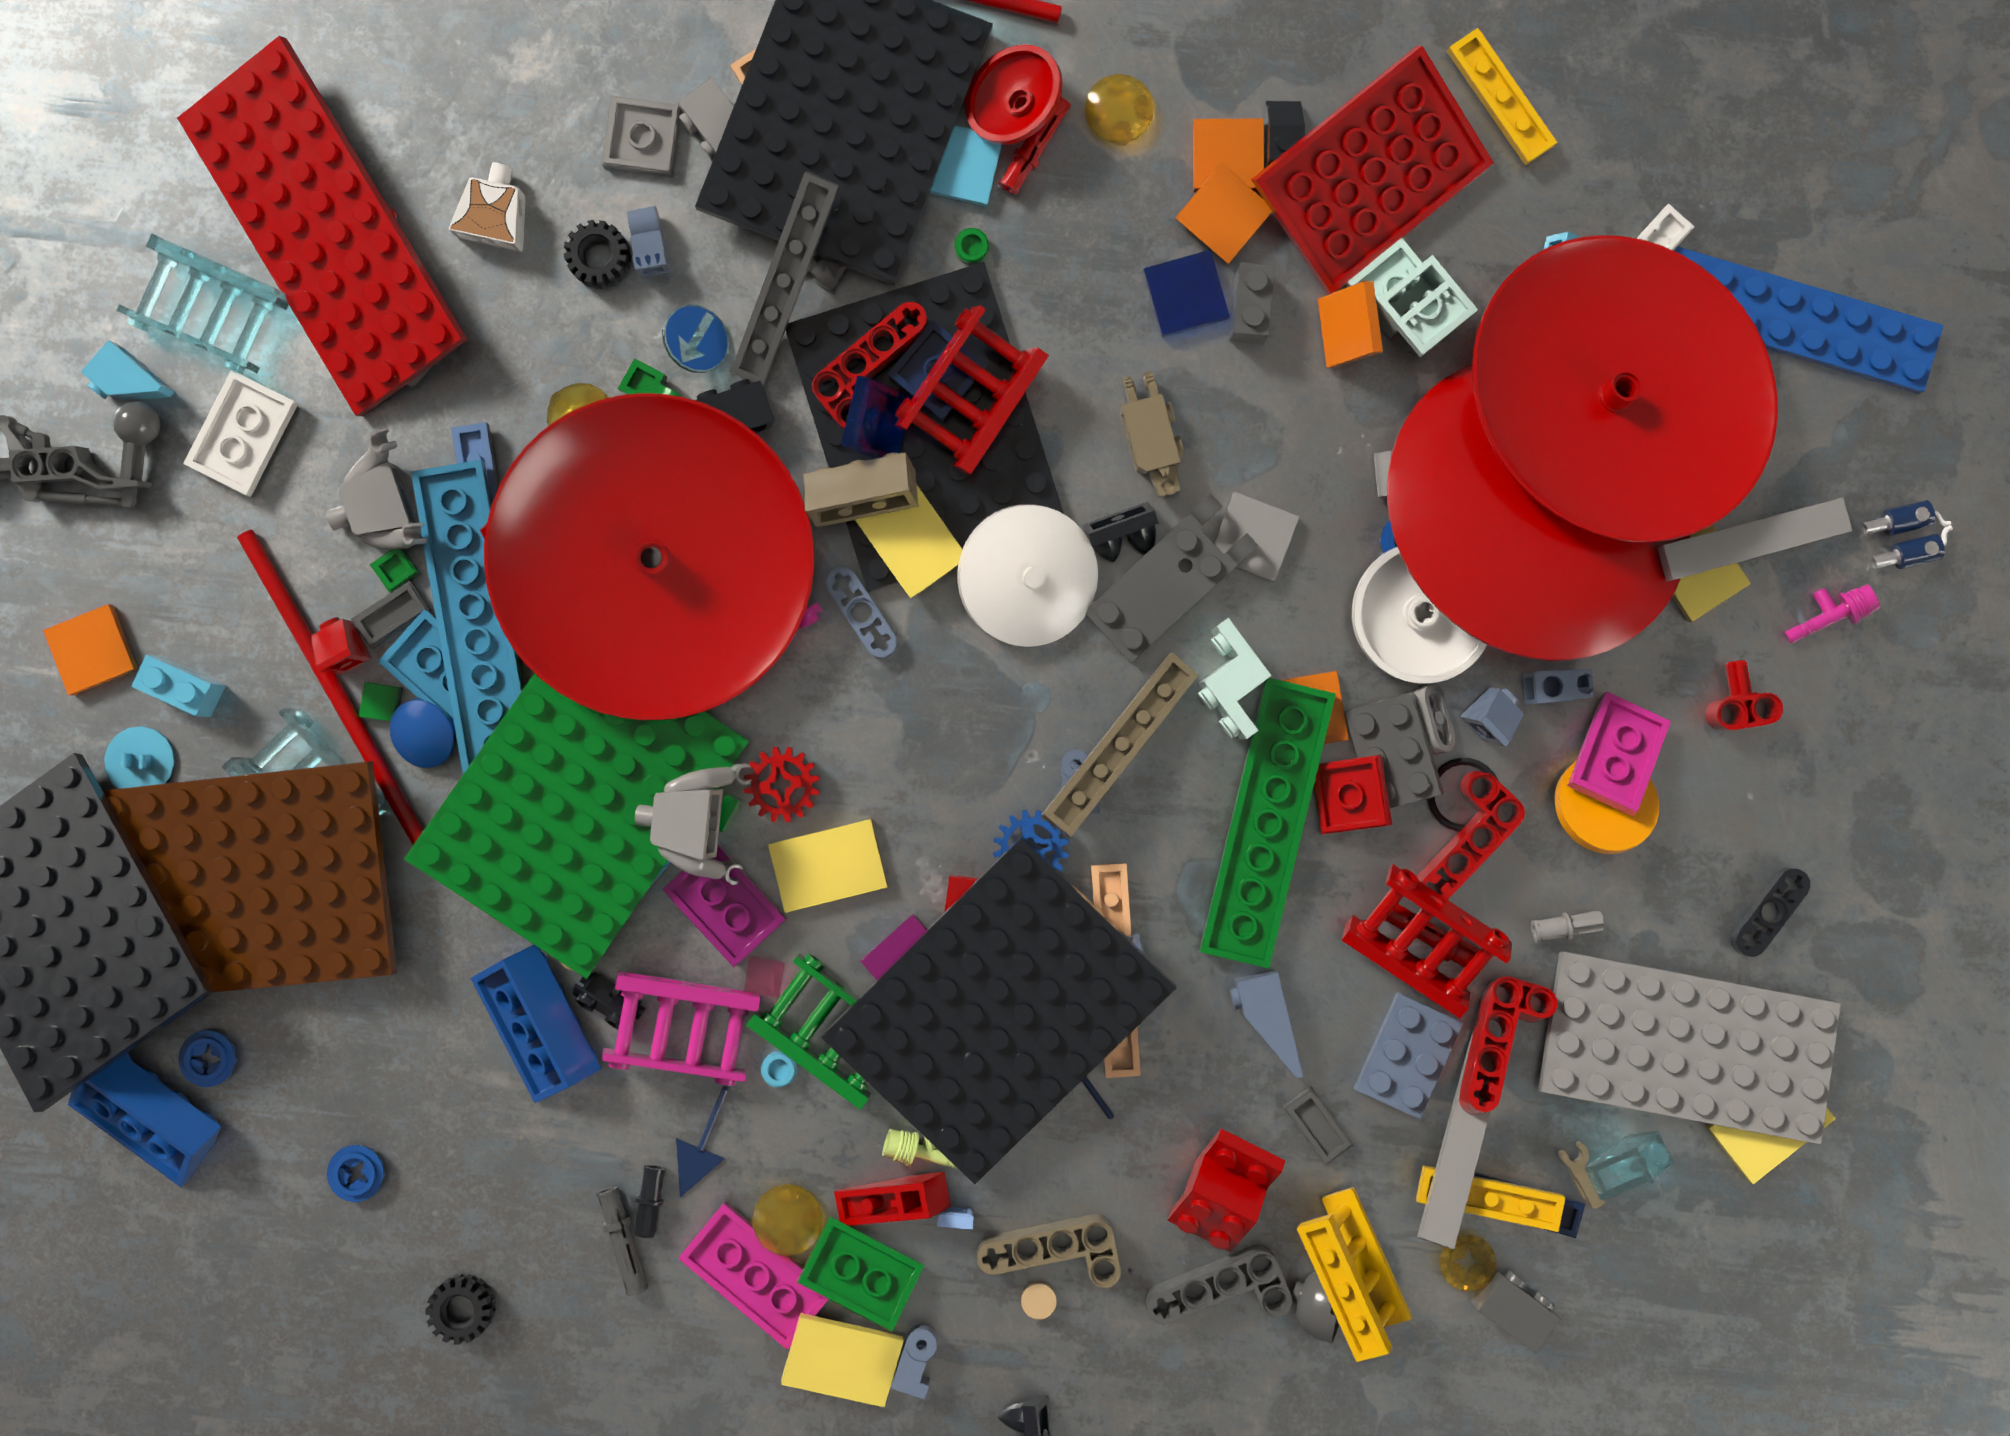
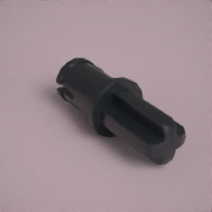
M644 1165L640 1196H637L635 1200L639 1204L634 1233L641 1238H653L656 1233L659 1208L664 1204L661 1195L666 1168L657 1165Z

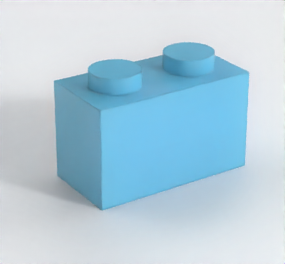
M146 654L131 687L194 716L212 717L226 685L163 656Z

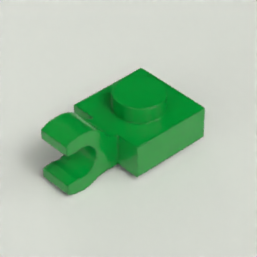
M636 358L633 359L617 388L626 395L653 393L682 396L664 386L667 379L664 373Z

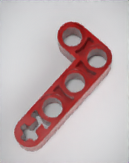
M905 302L814 377L812 390L818 402L845 433L859 434L865 430L869 422L867 409L855 392L905 352L928 326L926 312L920 304ZM908 315L911 318L917 317L918 326L906 325L905 317ZM894 325L896 326L898 332L901 330L903 336L902 340L899 339L896 330L892 328ZM882 336H888L893 339L894 343L891 349L879 351L874 347L876 340ZM859 358L866 362V368L859 374H853L847 370L848 364L853 359ZM827 381H834L839 384L837 393L831 397L823 396L820 393L821 386ZM849 408L859 409L862 413L860 420L855 424H847L843 421V414Z
M1475 770L1464 775L1460 784L1461 793L1478 812L1417 875L1419 881L1424 885L1429 881L1435 884V888L1438 890L1437 893L1447 900L1524 820L1525 810L1522 803L1489 773ZM1484 778L1487 783V790L1482 796L1476 797L1473 794L1472 785L1477 779ZM1509 802L1513 810L1512 815L1509 819L1501 821L1498 817V809L1503 803ZM1485 828L1488 833V839L1482 846H1476L1473 842V835L1478 829ZM1455 854H1461L1464 860L1462 868L1451 872L1448 866L1450 858ZM1440 870L1451 879L1449 881L1442 879V876L1437 874V871Z
M1508 976L1498 978L1484 988L1459 1093V1103L1465 1112L1470 1115H1480L1492 1111L1498 1106L1517 1022L1522 1020L1535 1023L1551 1017L1558 1006L1556 995L1552 990ZM1498 986L1505 988L1508 992L1509 1000L1507 1003L1500 1001L1497 997L1496 989ZM1532 996L1541 1001L1543 1005L1541 1013L1533 1010L1531 1006ZM1490 1020H1494L1500 1025V1037H1495L1491 1034L1489 1030ZM1483 1054L1490 1056L1493 1060L1494 1066L1491 1072L1486 1071L1481 1065ZM1480 1091V1097L1485 1099V1103L1479 1104V1099L1474 1097V1092Z

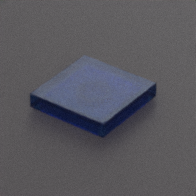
M1211 249L1143 268L1144 278L1162 338L1229 319V311Z
M857 376L841 446L872 459L881 458L889 453H899L904 430L894 426L899 419L895 414L906 398L911 400L912 397L871 378Z

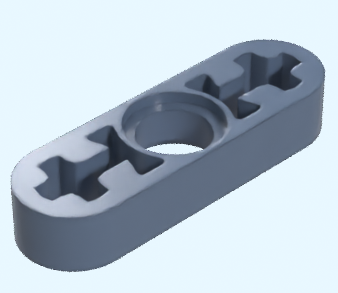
M846 567L833 569L826 579L829 593L868 652L877 658L889 657L897 647L896 635L856 574ZM840 574L844 578L851 577L852 581L848 583V586L854 595L858 590L863 594L853 598L846 607L842 603L843 600L848 599L844 591L841 589L835 591L833 588L837 584L835 577ZM866 603L871 607L872 616L867 622L859 623L853 619L852 609L856 604ZM877 619H880L882 625L876 626L880 635L886 636L888 634L891 638L887 642L889 648L886 651L880 648L874 650L872 644L875 643V638L869 631L865 636L861 632L862 629L871 627Z

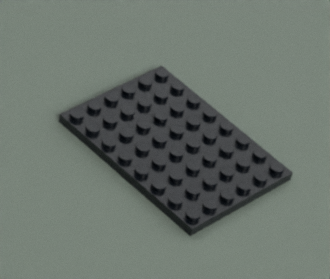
M775 0L697 199L696 210L779 241L803 175L808 171L840 185L814 255L895 285L993 29V23L933 0Z
M984 262L788 323L786 334L829 468L848 465L856 460L867 461L877 459L889 453L900 454L906 452L916 471L917 486L962 549L973 530L987 517L1002 509L1016 505H1039L1064 514L1026 392L971 474H963L952 466L957 459L953 456L954 452L911 422L907 430H900L894 426L899 419L895 414L906 398L910 400L913 398L887 375L905 352L855 392L864 403L869 415L867 427L859 434L845 433L818 402L812 390L813 379L823 368L905 302L920 304L926 312L928 325L934 320L952 336L958 330L954 325L960 314L966 308L971 310L972 307L981 305L986 310L979 319V322L1010 343ZM909 315L905 317L906 325L918 326L917 317L911 318ZM894 325L892 328L896 330L899 339L902 340L903 336L901 330L898 332L896 326ZM969 334L963 345L987 364L986 371L1000 381L1004 379L1008 381L1015 371L1012 368L1013 363L973 334ZM882 336L876 340L874 347L879 351H887L891 349L894 341L888 336ZM859 358L853 359L848 364L847 370L850 373L859 374L866 368V362ZM827 381L821 386L820 393L823 396L831 397L837 393L839 384L834 381ZM977 381L963 396V398L981 411L984 409L989 410L996 400L992 397L993 392ZM924 406L920 409L921 412L961 440L965 438L969 440L976 430L973 427L974 422L954 408L943 421L938 419ZM849 408L844 412L842 418L847 424H855L860 420L862 413L859 409ZM855 520L846 521L868 593L899 583Z
M78 753L71 754L0 805V1049L34 1113L44 1112L214 992L84 756Z
M1021 835L822 1034L821 1038L971 1182L976 1184L1177 987L1160 968Z

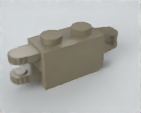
M1152 371L1144 372L1143 381L1149 398L1137 400L1136 388L1131 376L1122 378L1128 403L1121 405L1119 411L1135 470L1143 476L1149 475L1159 498L1179 493L1177 467L1181 463L1180 457L1184 456V448L1180 436L1174 437L1170 423L1175 422L1171 402L1165 403L1163 395H1159Z

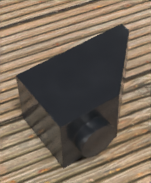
M1265 101L1264 169L1305 136V122L1301 101Z

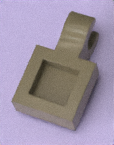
M1578 1141L1575 1143L1579 1150V1155L1576 1159H1569L1568 1154L1564 1150L1559 1151V1157L1568 1167V1172L1583 1202L1594 1210L1606 1204L1601 1192L1605 1191V1187L1595 1171L1590 1173L1587 1170L1586 1164L1589 1160V1151L1584 1144Z

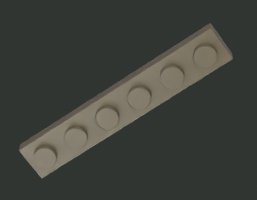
M1173 652L1170 653L1041 816L1067 838L1072 837L1199 675Z

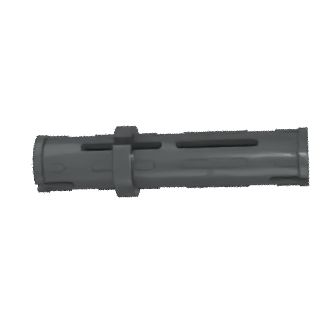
M613 1186L596 1193L605 1219L603 1229L605 1233H609L625 1286V1293L628 1296L636 1295L646 1291L649 1287L646 1284L629 1227L632 1221L630 1216L625 1213L619 1187Z

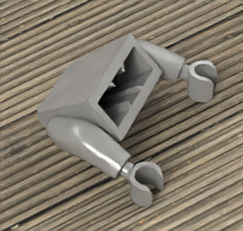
M385 428L370 433L369 449L351 468L344 479V485L338 489L343 505L326 511L327 520L334 531L350 525L354 536L362 538L366 544L375 547L407 549L416 544H426L427 539L421 538L420 530L425 525L424 523H417L399 468L388 462L389 451L395 449L397 443L396 441L388 442L387 433L389 429Z
M743 763L735 764L731 768L702 769L673 779L665 785L664 792L655 794L653 806L638 805L635 812L636 825L651 827V844L658 846L659 853L677 868L695 876L720 879L722 877L728 883L736 885L739 880L729 877V872L733 868L743 869L742 865L733 860L721 862L712 859L717 856L723 789L714 788L730 785L731 783L735 785L750 784L752 780H741L739 777L740 769L748 768L750 765Z

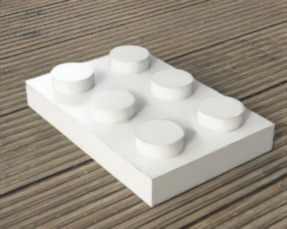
M231 370L183 464L251 497L298 403Z

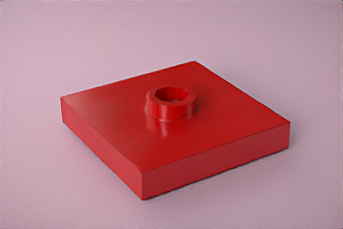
M1381 754L1319 763L1314 790L1321 834L1393 825Z

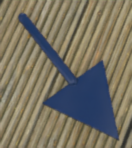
M725 1086L720 1091L698 1147L676 1138L680 1197L725 1159L704 1150L728 1093V1088Z

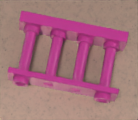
M617 971L615 989L622 990L621 996H624L615 1049L603 1048L602 1061H608L609 1067L621 1070H629L630 1065L715 1077V1083L735 1086L736 1081L745 1082L746 1073L744 1069L735 1068L744 1016L749 1014V1010L758 1012L760 1003L758 993ZM643 994L657 996V1001L660 1002L650 1055L629 1052L638 1000L643 998ZM679 999L693 1001L692 1007H695L686 1060L665 1057L674 1005L678 1004ZM714 1005L728 1007L727 1012L731 1013L721 1065L700 1062L709 1010H713Z

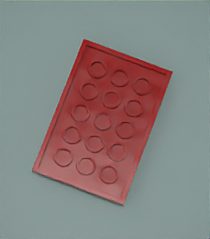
M1415 46L1253 177L1251 181L1326 294H1332L1493 165L1494 162L1424 47Z

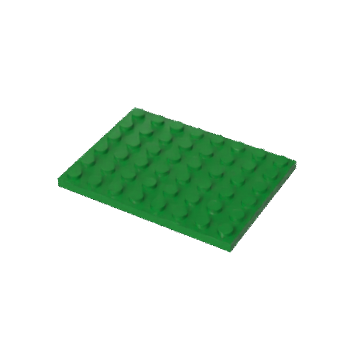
M534 673L404 860L587 979L667 862L659 853L658 846L650 842L651 827L636 825L635 812L638 805L653 806L655 794L664 792V787L668 782L684 774L709 768H731L749 741L705 711L686 717L665 720H637L597 712L558 693Z

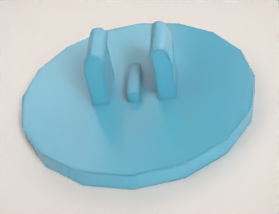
M145 726L127 728L118 733L109 743L104 757L106 774L111 783L118 789L167 784L172 778L176 766L175 751L168 738L158 730Z

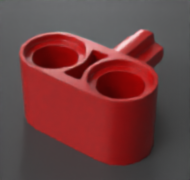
M1745 660L1727 662L1725 668L1730 696L1713 701L1707 707L1705 717L1707 723L1715 730L1726 731L1769 725L1777 722L1783 714L1781 699L1773 693L1752 692L1748 666ZM1760 700L1767 706V713L1763 718L1756 712V705ZM1725 706H1728L1732 711V719L1728 724L1721 717V711Z

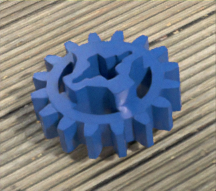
M1022 810V819L1017 820L1016 817L1010 815L1009 819L1012 825L1009 828L1005 825L999 826L1004 836L1003 838H994L993 842L1001 845L1000 850L993 852L994 857H1000L1011 846L1007 845L1011 834L1021 826L1022 835L1026 839L1033 838L1035 843H1041V845L1048 844V846L1038 849L1043 856L1046 852L1055 850L1050 863L1059 871L1064 869L1058 861L1060 858L1069 857L1067 852L1061 850V846L1068 844L1069 839L1060 838L1059 834L1061 832L1053 828L1047 820L1041 819V810H1037L1034 817H1029L1028 812ZM1033 824L1046 828L1052 837L1043 839L1037 835Z

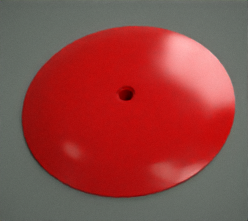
M1598 235L1571 239L1540 251L1518 266L1502 282L1483 313L1473 349L1472 378L1477 410L1485 434L1501 463L1518 485L1537 503L1560 519L1589 533L1628 542L1673 540L1703 530L1724 518L1745 499L1761 477L1772 451L1778 421V397L1771 360L1755 324L1743 306L1718 279L1694 261L1662 245L1637 238ZM1616 389H1618L1623 396H1621Z
M1472 364L1459 369L1441 380L1415 405L1403 423L1390 457L1387 475L1389 519L1395 542L1410 575L1424 595L1446 618L1470 636L1491 647L1509 654L1547 661L1574 660L1598 655L1626 643L1641 633L1663 611L1678 587L1681 578L1666 582L1657 547L1689 539L1691 535L1659 542H1628L1592 534L1555 516L1537 503L1518 485L1501 463L1485 434L1474 396ZM1616 389L1617 392H1618L1621 396H1623L1622 393H1621L1618 389Z
M637 393L610 397L577 408L541 431L522 450L501 481L492 502L484 541V570L493 611L503 633L524 663L542 681L563 696L597 712L637 720H665L686 717L719 706L743 693L774 666L796 634L806 611L814 573V545L811 524L805 512V503L786 466L759 435L739 420L708 404L674 395ZM654 547L659 550L661 560L655 567H646L641 563V553L646 548Z

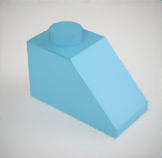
M110 340L104 344L81 371L90 380L88 387L104 399L108 395L121 401L167 398L175 393L174 390L123 346Z

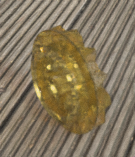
M1470 1233L1457 1237L1455 1249L1443 1247L1441 1256L1438 1258L1441 1274L1452 1287L1461 1291L1470 1292L1483 1288L1491 1281L1496 1271V1256L1490 1244L1483 1238ZM1469 1251L1471 1258L1481 1263L1469 1265L1468 1271L1465 1273L1464 1267L1454 1260L1465 1258V1253Z

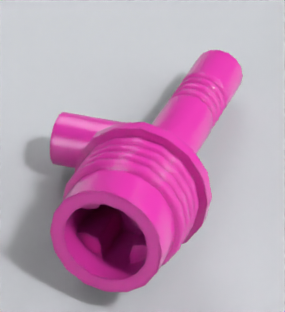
M1866 584L1858 589L1854 588L1846 593H1839L1840 605L1836 606L1826 588L1815 592L1813 596L1823 613L1785 631L1784 635L1787 641L1792 644L1846 617L1855 625L1860 620L1870 616L1872 612L1880 609L1879 600L1873 589Z

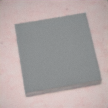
M611 95L602 166L604 168L673 177L680 128L679 116L682 114L679 105Z
M1234 491L1214 544L1224 554L1248 533L1259 546L1235 568L1274 583L1300 516Z

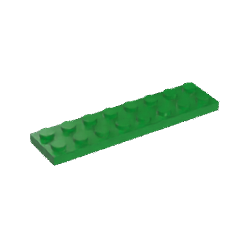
M1273 678L1265 680L1254 723L1259 731L1253 734L1250 739L1199 949L1201 953L1269 969L1336 693Z

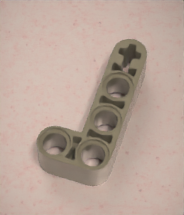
M1090 1214L989 1235L980 1241L977 1248L978 1266L984 1273L989 1275H997L1085 1256L1090 1279L1096 1286L1110 1288L1119 1281L1121 1276L1110 1221L1100 1214ZM1094 1226L1104 1227L1107 1231L1105 1237L1099 1241L1091 1240L1087 1233ZM1059 1233H1066L1072 1238L1071 1243L1065 1248L1056 1247L1052 1242L1053 1238ZM1025 1240H1030L1037 1245V1250L1031 1255H1024L1018 1250V1245ZM1007 1244H1012V1259H1008ZM994 1248L996 1254H998L997 1261H991L990 1256H987L988 1249ZM1101 1261H1108L1114 1265V1268L1108 1275H1099L1094 1270L1095 1266Z

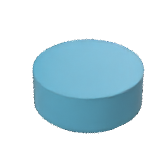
M780 1050L774 1051L762 1063V1077L766 1083L773 1087L787 1086L797 1074V1063Z

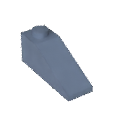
M1273 969L1233 979L1235 988L1229 989L1234 1010H1241V1014L1296 1078L1304 1077L1278 972Z

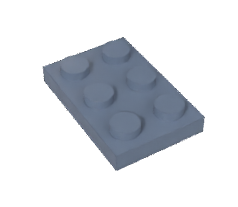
M1397 992L1354 1089L1421 1119L1463 1026V1022Z

